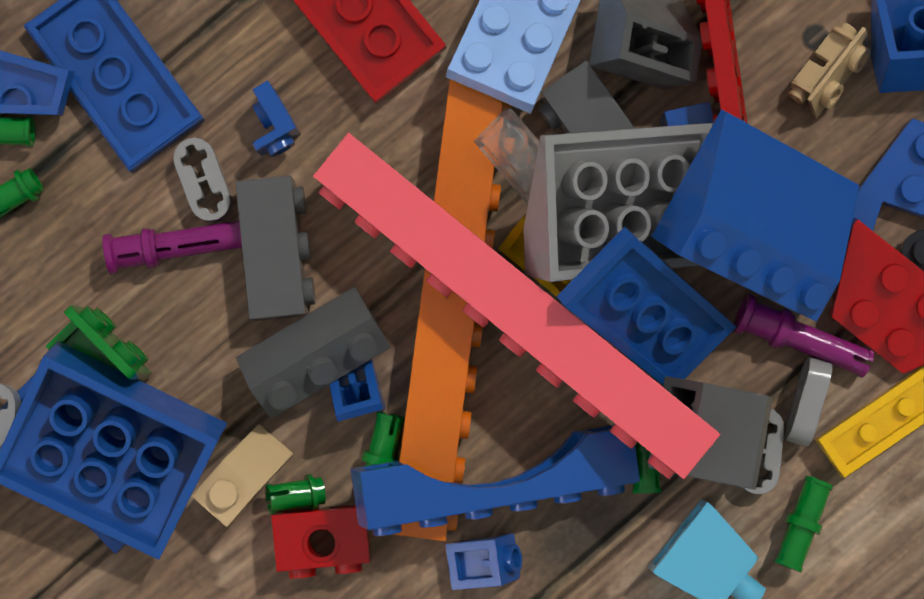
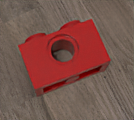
M356 505L317 508V510L305 509L276 512L271 515L276 572L288 571L290 579L316 576V568L334 566L335 574L363 571L362 563H370L372 560L370 530L358 525ZM323 529L333 535L335 548L332 552L321 554L313 549L311 535L314 531Z

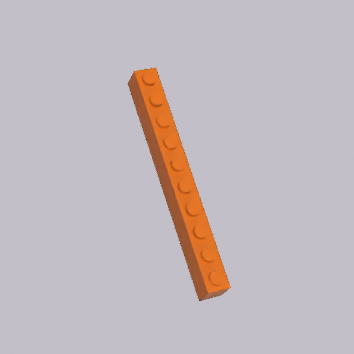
M450 79L434 202L493 249L495 230L486 229L488 212H498L501 185L492 184L494 166L504 167L507 140L499 139L498 135L500 121H510L511 105ZM425 268L399 462L407 464L424 475L439 481L462 484L466 458L457 457L459 438L468 439L472 412L463 411L465 393L474 394L478 366L469 365L471 347L480 348L483 327L462 311L467 302L453 291L446 298L426 281L431 273ZM459 514L447 516L448 523L436 527L422 528L419 526V521L401 524L402 531L392 535L446 541L447 530H457Z

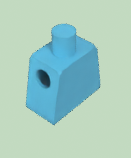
M702 499L648 566L658 577L698 599H728L730 595L734 599H761L766 591L763 585L748 574L757 562L758 556L718 511Z

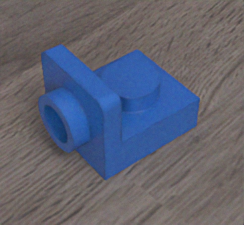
M267 80L252 89L258 99V102L253 104L252 107L265 129L272 125L275 129L255 140L252 145L261 156L269 153L271 157H276L295 145L293 138L301 133L275 88Z
M513 533L502 534L493 538L461 540L445 544L452 590L503 586L520 578L522 554L519 546L516 545Z

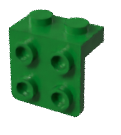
M70 305L64 311V314L71 322L45 346L50 350L60 341L121 371L130 380L144 382L152 374L144 365L149 360L145 353L132 341L129 340L125 343L112 332L117 326L99 308L93 310L89 306Z

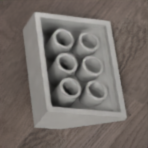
M713 123L541 135L523 228L525 275L549 282L572 280L624 227L671 268L698 266V264L679 256L651 236Z

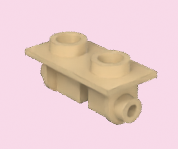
M845 22L840 27H833L815 51L817 57L827 62L825 66L822 67L809 59L790 83L792 89L788 93L789 97L800 105H803L808 100L814 118L817 119L825 108L830 109L837 103L843 92V84L853 72L858 73L869 60L871 46L866 28L862 27L857 32L853 26Z

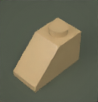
M258 424L222 460L192 497L222 524L228 527L241 516L265 488V485L273 479L294 453L261 424Z

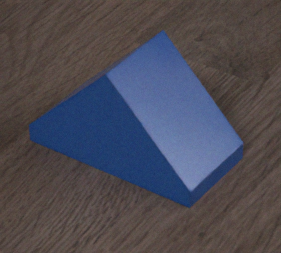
M373 359L329 384L335 416L338 422L386 409Z

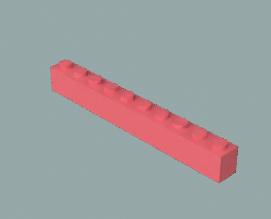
M349 132L313 175L315 179L323 184V187L318 192L321 196L339 210L345 203L355 210L359 216L354 222L374 239L380 233L388 237L395 243L390 252L411 269L416 262L426 268L431 273L426 279L431 286L446 298L453 291L467 302L466 306L462 309L463 312L483 328L489 321L504 332L499 339L502 344L520 358L526 351L541 362L536 368V371L556 388L563 381L578 393L572 400L594 419L601 411L615 423L610 432L631 449L639 442L653 454L647 462L669 480L675 473L685 479L721 435Z

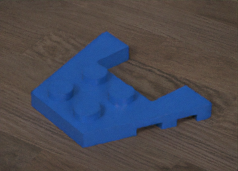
M913 118L907 121L859 187L853 219H859L872 231L881 205L924 219V122Z

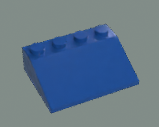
M721 109L651 237L679 256L817 322L840 282L860 185Z
M58 341L43 356L0 449V484L159 560L227 423L140 380H130L121 371Z

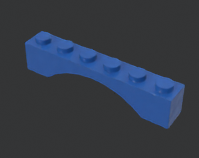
M613 424L573 431L556 451L538 465L516 476L492 483L459 484L439 481L398 461L351 468L358 525L367 530L373 529L374 536H384L401 532V524L419 521V526L422 528L436 527L447 524V516L462 513L465 514V519H480L492 516V508L509 505L510 511H525L537 508V500L552 497L554 498V503H570L581 500V492L597 490L600 496L620 494L625 492L624 485L640 482L636 448L634 446L631 449L610 432V429L615 425Z

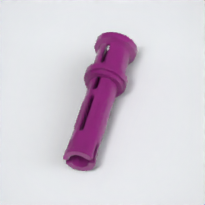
M239 220L156 233L155 229H150L149 227L143 228L140 234L113 237L110 233L104 234L102 238L104 259L110 275L117 274L119 269L146 265L148 269L156 268L157 265H160L161 260L238 248L242 249Z
M751 294L745 296L733 324L736 328L733 332L735 333L748 332L767 340L768 345L775 349L786 345L857 374L861 378L867 374L871 366L856 361L853 357L863 362H866V360L873 362L874 359L873 350L863 348L796 321L792 311L785 308L778 311L756 302V297Z

